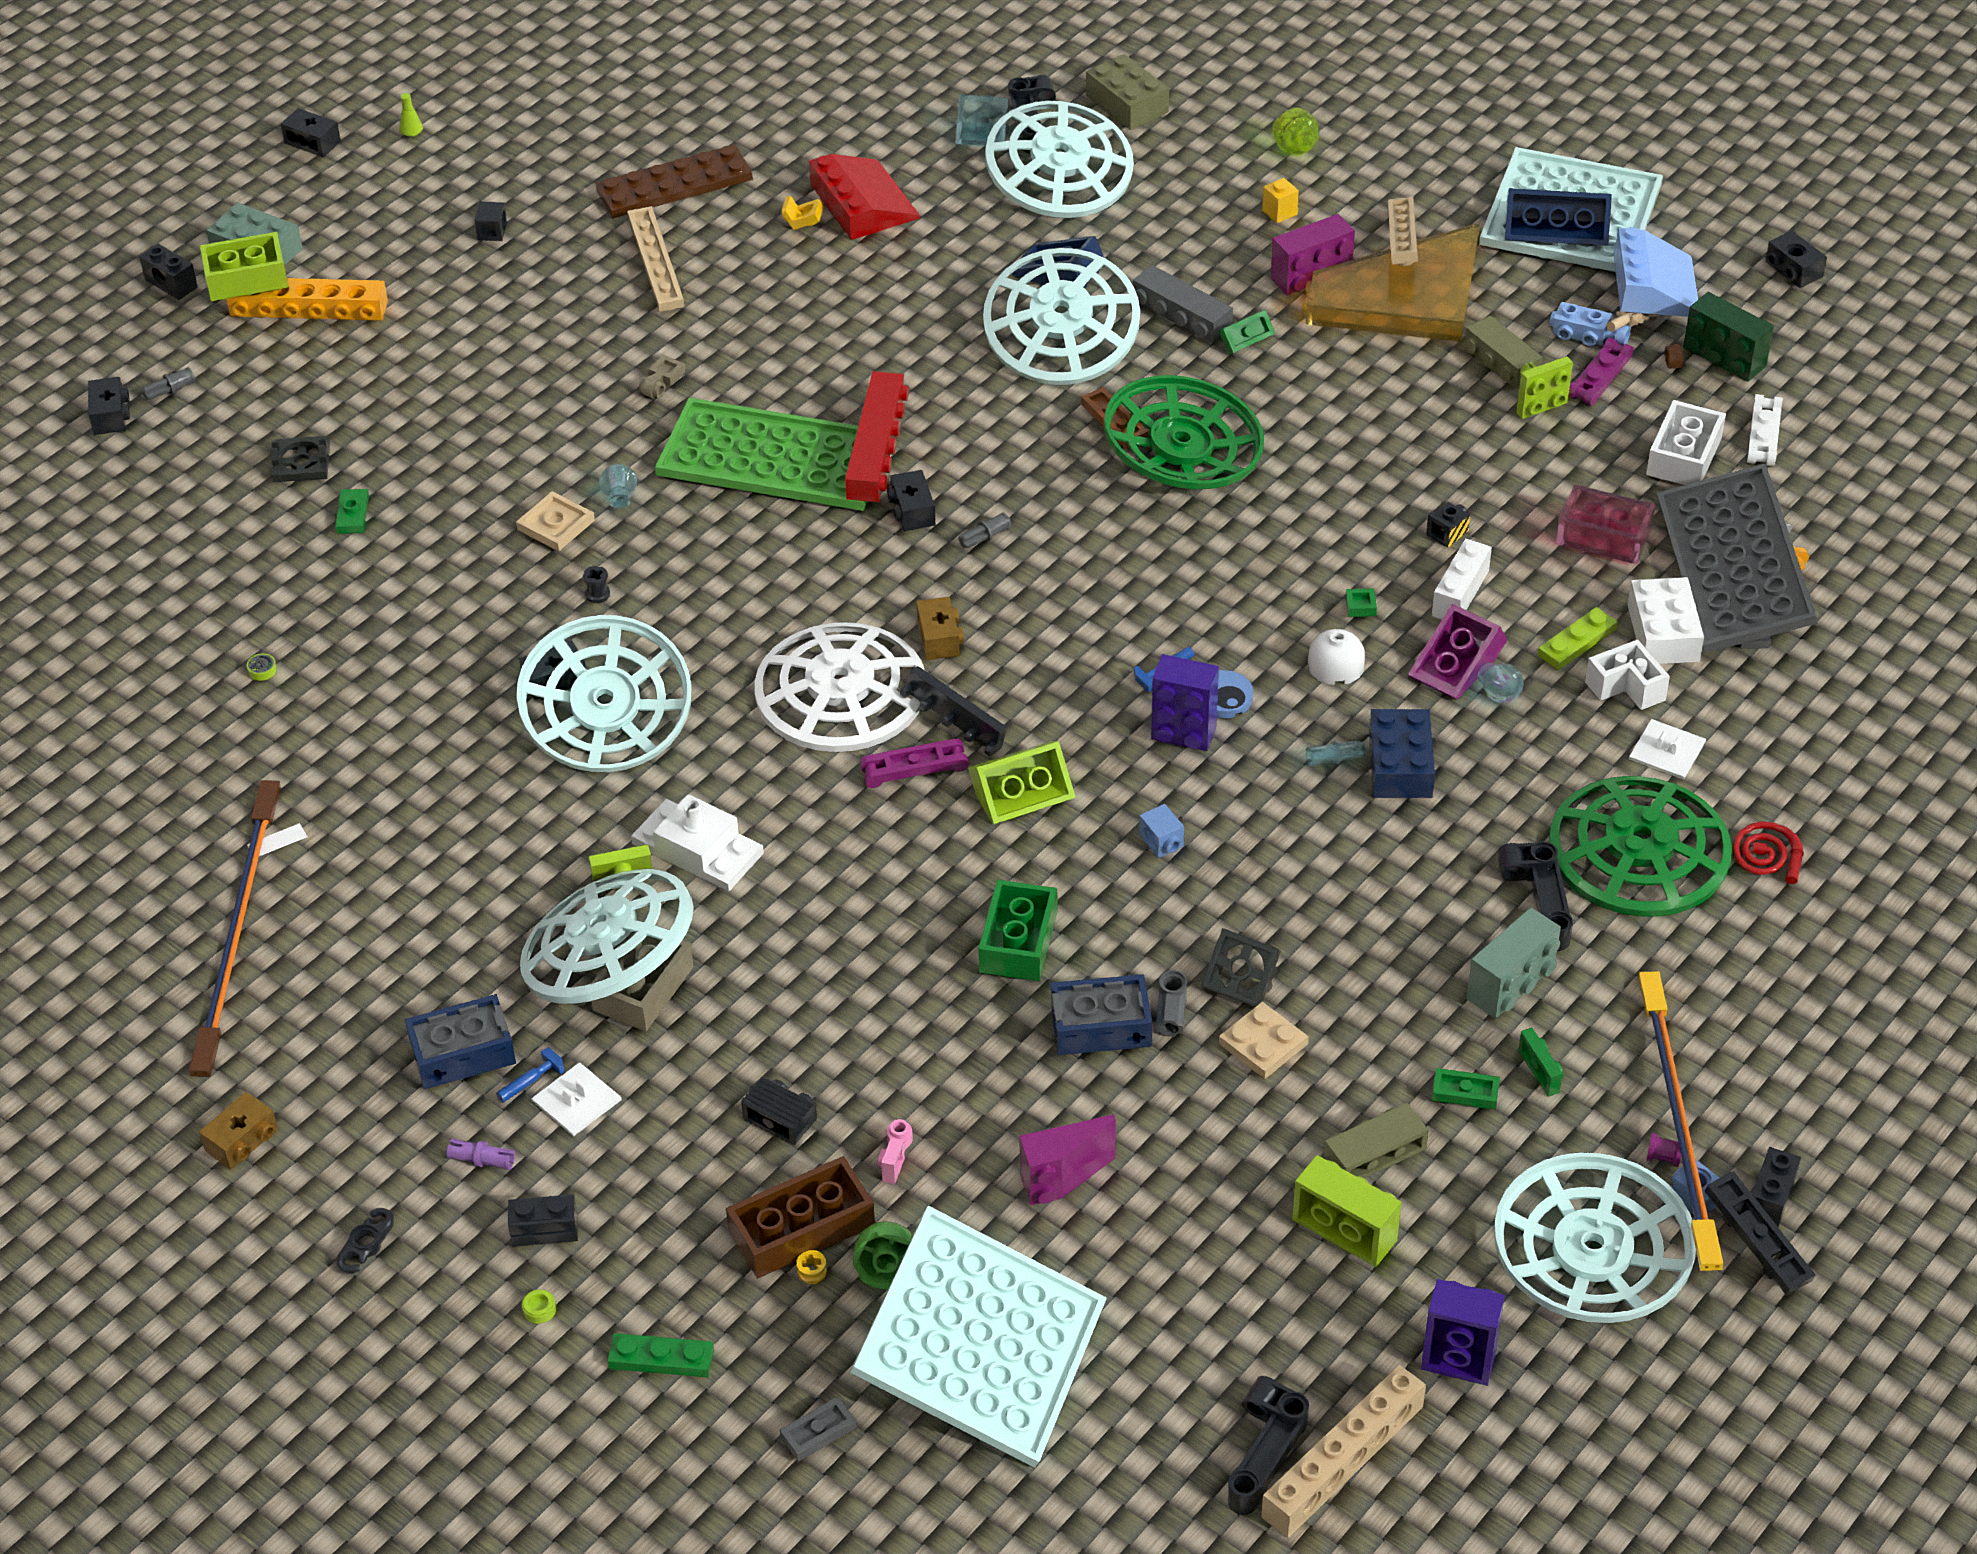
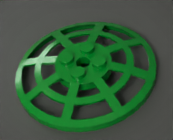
M1152 376L1127 384L1119 389L1110 399L1103 421L1104 433L1109 445L1125 464L1149 479L1179 488L1214 489L1238 482L1256 468L1264 447V434L1261 424L1253 411L1242 400L1217 385L1186 376ZM1166 389L1167 402L1154 403L1140 409L1130 399L1134 395L1146 391ZM1177 390L1198 393L1218 402L1208 411L1192 404L1178 402ZM1121 404L1133 415L1127 424L1126 434L1111 429L1112 417ZM1228 407L1243 420L1251 434L1235 437L1230 427L1219 416ZM1160 411H1168L1169 416L1162 417L1156 422L1148 416ZM1179 411L1195 414L1202 417V419L1198 421L1188 416H1182ZM1139 422L1151 430L1149 438L1134 436L1135 427ZM1214 424L1223 433L1225 439L1214 440V436L1208 427ZM1116 440L1128 443L1134 455L1143 463L1140 464L1130 457ZM1253 443L1254 452L1250 464L1246 468L1232 465L1237 455L1238 446ZM1137 445L1151 447L1157 456L1149 460L1139 450ZM1229 448L1226 460L1223 462L1211 457L1213 449ZM1168 462L1181 466L1183 473L1163 468L1161 465ZM1205 463L1215 469L1195 473L1193 466ZM1222 472H1228L1233 474L1228 477L1215 480H1198L1213 477Z
M1619 776L1599 780L1580 788L1570 795L1556 811L1551 823L1549 843L1556 846L1558 850L1557 858L1563 880L1576 893L1588 901L1605 909L1626 915L1659 917L1692 909L1705 902L1717 892L1725 881L1731 863L1732 846L1730 835L1717 812L1705 800L1690 790L1657 778ZM1640 785L1658 788L1661 791L1655 792L1643 789L1622 790L1619 786ZM1604 788L1609 792V794L1596 799L1586 810L1568 808L1578 799L1591 792ZM1673 794L1687 799L1710 818H1697L1686 805L1672 798ZM1643 796L1654 798L1655 800L1650 807L1634 806L1628 797ZM1612 800H1615L1621 808L1612 816L1595 812L1602 805ZM1668 803L1680 810L1687 818L1672 820L1662 810ZM1562 818L1580 820L1578 826L1580 846L1563 853L1559 838ZM1593 822L1605 825V837L1589 841L1587 833L1588 823ZM1703 828H1718L1723 840V854L1720 864L1704 854L1706 838ZM1679 830H1695V849L1678 841ZM1635 834H1645L1649 838L1642 839L1639 836H1635ZM1608 848L1609 852L1620 860L1617 867L1615 868L1605 862L1596 852ZM1675 852L1689 858L1682 866L1672 871L1668 870L1665 863L1671 859ZM1586 856L1597 869L1611 877L1605 892L1584 880L1569 863ZM1698 864L1714 873L1711 879L1703 886L1687 895L1679 897L1674 881L1688 875ZM1631 866L1654 867L1656 875H1639L1629 873L1628 871ZM1623 882L1636 885L1661 884L1667 900L1637 901L1618 897L1617 894Z

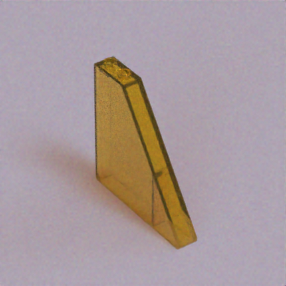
M1480 224L1468 225L1418 240V262H1413L1408 266L1392 264L1391 249L1314 271L1312 282L1307 281L1305 297L1308 298H1303L1302 313L1306 314V325L1462 342Z

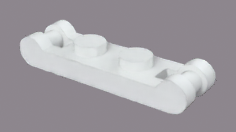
M1755 394L1747 463L1755 464L1757 461L1766 463V466H1775L1783 397L1775 396L1774 399L1764 398V395Z

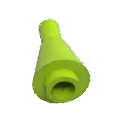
M403 93L401 95L403 108L399 131L403 135L413 137L423 130V125L412 106L411 95Z

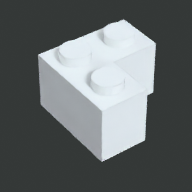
M1635 640L1590 657L1588 659L1585 683L1600 701L1626 692L1635 704L1643 710L1666 701L1670 676L1641 642Z

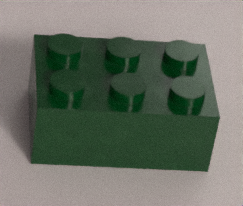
M1708 291L1689 307L1683 347L1749 382L1767 367L1774 325Z

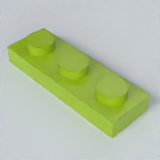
M1596 607L1538 648L1537 656L1559 671L1617 630L1618 621Z

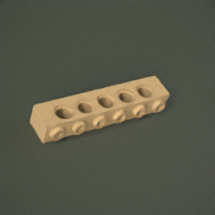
M1399 1364L1263 1495L1261 1517L1285 1537L1289 1538L1423 1408L1426 1384Z

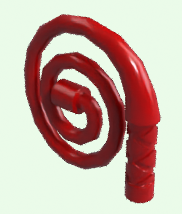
M1764 821L1748 824L1738 832L1732 847L1735 860L1742 869L1756 875L1775 873L1782 868L1787 860V849L1781 840L1767 833L1754 834L1746 838L1743 843L1742 852L1745 859L1753 865L1765 866L1771 864L1775 858V852L1772 848L1767 847L1765 843L1755 842L1756 840L1770 841L1780 850L1781 857L1775 865L1763 869L1755 868L1747 864L1741 857L1739 848L1742 838L1752 830L1761 828L1772 829L1783 834L1791 845L1786 882L1789 884H1796L1798 882L1804 851L1797 834L1783 825ZM1754 842L1753 854L1765 855L1766 853L1768 857L1763 860L1753 857L1749 851L1751 843Z

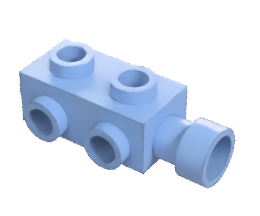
M1561 302L1558 310L1552 312L1549 326L1553 327L1552 334L1557 335L1561 340L1572 338L1582 341L1587 346H1594L1596 344L1603 346L1608 338L1615 339L1618 344L1624 346L1628 343L1631 327L1625 325L1610 332L1606 325L1612 320V313Z

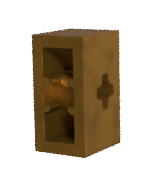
M950 596L916 601L917 622L926 660L960 656L959 644H964L962 627H957L956 625L959 624L958 608H952Z
M246 1091L203 1127L199 1134L205 1152L232 1170L240 1162L246 1160L251 1152L264 1141L269 1140L278 1130L273 1110Z

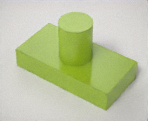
M649 844L589 856L593 880L625 871L652 868Z

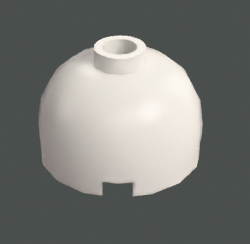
M1343 629L1326 630L1319 634L1311 643L1308 655L1309 671L1318 681L1329 685H1335V681H1344V684H1349L1357 680L1364 672L1365 650L1359 638L1353 633Z

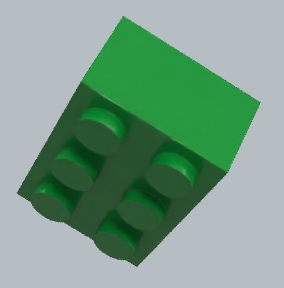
M997 879L978 948L979 973L1040 982L1058 912L1057 888Z

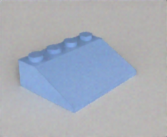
M1634 227L1627 229L1618 228L1613 256L1620 310L1622 312L1688 317L1689 307L1698 300L1691 256L1645 230H1639Z

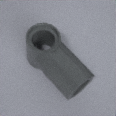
M1166 971L1159 979L1156 1031L1162 1033L1163 1036L1175 1037L1177 1034L1183 1033L1185 1004L1187 1002V979L1180 971Z

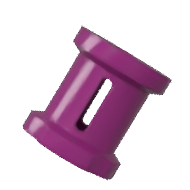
M1652 1132L1646 1161L1651 1162L1653 1159L1673 1163L1674 1167L1679 1168L1681 1153L1678 1141L1658 1137L1657 1133Z

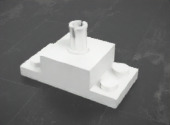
M689 794L680 804L665 799L631 836L633 845L642 846L649 844L651 854L728 892L764 854L763 845L738 833L737 817Z

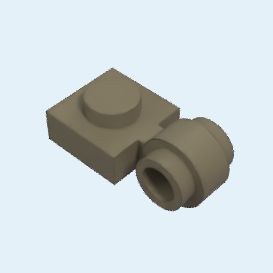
M662 355L648 369L649 376H644L641 379L639 390L642 391L643 395L653 399L655 397H662L666 388L665 384L672 386L685 373V363Z

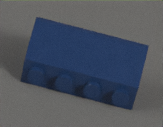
M1509 188L1506 200L1505 240L1608 246L1612 194Z

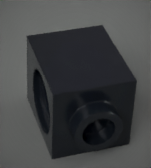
M479 202L474 220L478 241H503L507 226L504 202Z

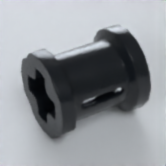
M592 566L584 571L583 580L587 584L585 596L592 603H602L610 597V589L606 585L608 572L604 567Z

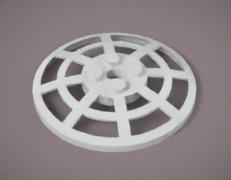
M848 622L813 626L785 638L765 656L755 678V701L765 723L775 733L792 743L818 751L829 752L865 749L883 743L898 735L919 714L922 702L914 697L912 699L909 697L904 698L897 691L900 683L899 667L919 666L923 670L924 667L913 648L898 636L881 628ZM848 631L859 632L864 634L862 636L851 634H833L826 636L825 633ZM814 637L813 640L799 646L789 656L778 655L798 641ZM880 637L890 641L910 657H894L886 647L874 641V639ZM844 640L855 642L850 649H834L831 641ZM816 645H819L822 653L815 656L812 660L799 657L806 650ZM867 646H870L880 652L885 658L870 661L861 653ZM769 664L783 665L780 672L781 689L765 697L763 692L765 670ZM791 666L806 669L805 679L789 684L788 675ZM891 669L889 686L875 681L874 670ZM837 675H844V676H846V677H842V678H840V679H835V678H834V677L837 676ZM807 689L809 694L816 700L812 707L801 702L794 694ZM871 691L882 695L872 704L861 708L859 701L864 699ZM785 698L795 710L807 717L799 730L781 720L772 711L770 706ZM891 700L906 708L890 723L870 731L865 717L878 712ZM826 705H847L850 711L835 713L823 710ZM818 720L825 722L854 721L859 735L827 737L814 735L812 732Z

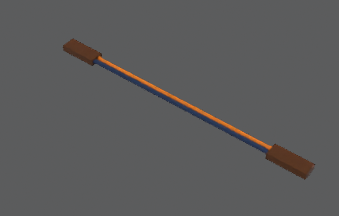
M260 780L251 817L252 824H255L206 1025L199 1028L189 1068L190 1076L211 1077L221 1037V1030L218 1028L266 826L272 825L281 788L280 781Z

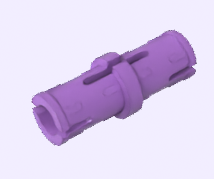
M451 1138L450 1144L447 1147L448 1159L472 1162L477 1167L488 1165L511 1170L515 1160V1151L513 1149L489 1146L484 1141L473 1143Z

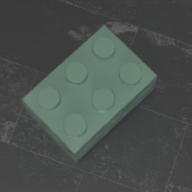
M238 202L206 230L209 244L277 232L284 266L303 249L298 225Z
M1532 907L1529 908L1471 959L1466 999L1495 1019L1504 1011H1510L1524 993L1529 994L1542 977H1548L1557 966L1556 954L1560 946L1559 935L1561 927Z

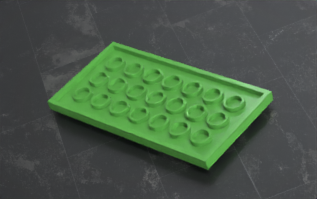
M689 398L655 466L657 476L861 511L864 510L867 501L846 499L845 478L858 430L857 425Z

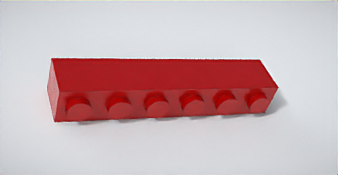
M872 371L845 478L847 500L879 502L881 491H886V473L891 472L892 466L890 455H894L896 450V439L894 437H899V419L904 418L905 412L903 401H908L909 385L904 384V374Z

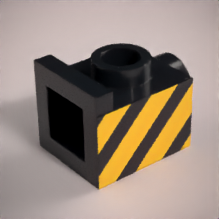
M1447 502L1435 513L1431 512L1428 514L1426 535L1442 545L1450 547L1469 531L1470 514H1468L1467 509L1463 505L1457 504L1455 506Z

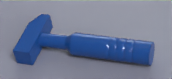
M1187 647L1173 656L1189 660L1194 657V652L1192 648ZM1139 666L1134 667L1135 680L1147 692L1152 691L1151 678H1153L1156 668L1145 673Z
M547 1047L541 1051L542 1059L546 1062L537 1068L530 1069L515 1081L496 1092L498 1099L502 1103L506 1102L521 1090L537 1081L540 1075L551 1067L559 1074L564 1073L562 1058L551 1048Z

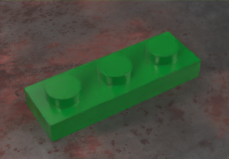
M614 1333L607 1361L608 1367L615 1370L709 1378L714 1354V1342Z

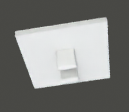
M1651 719L1630 754L1629 760L1684 780L1706 743V739Z
M580 1062L531 1098L533 1103L573 1137L622 1100L621 1096Z

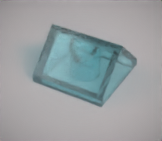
M960 94L955 144L986 146L993 126L1001 117L1009 112V98ZM1009 121L1001 126L994 142L1006 141Z

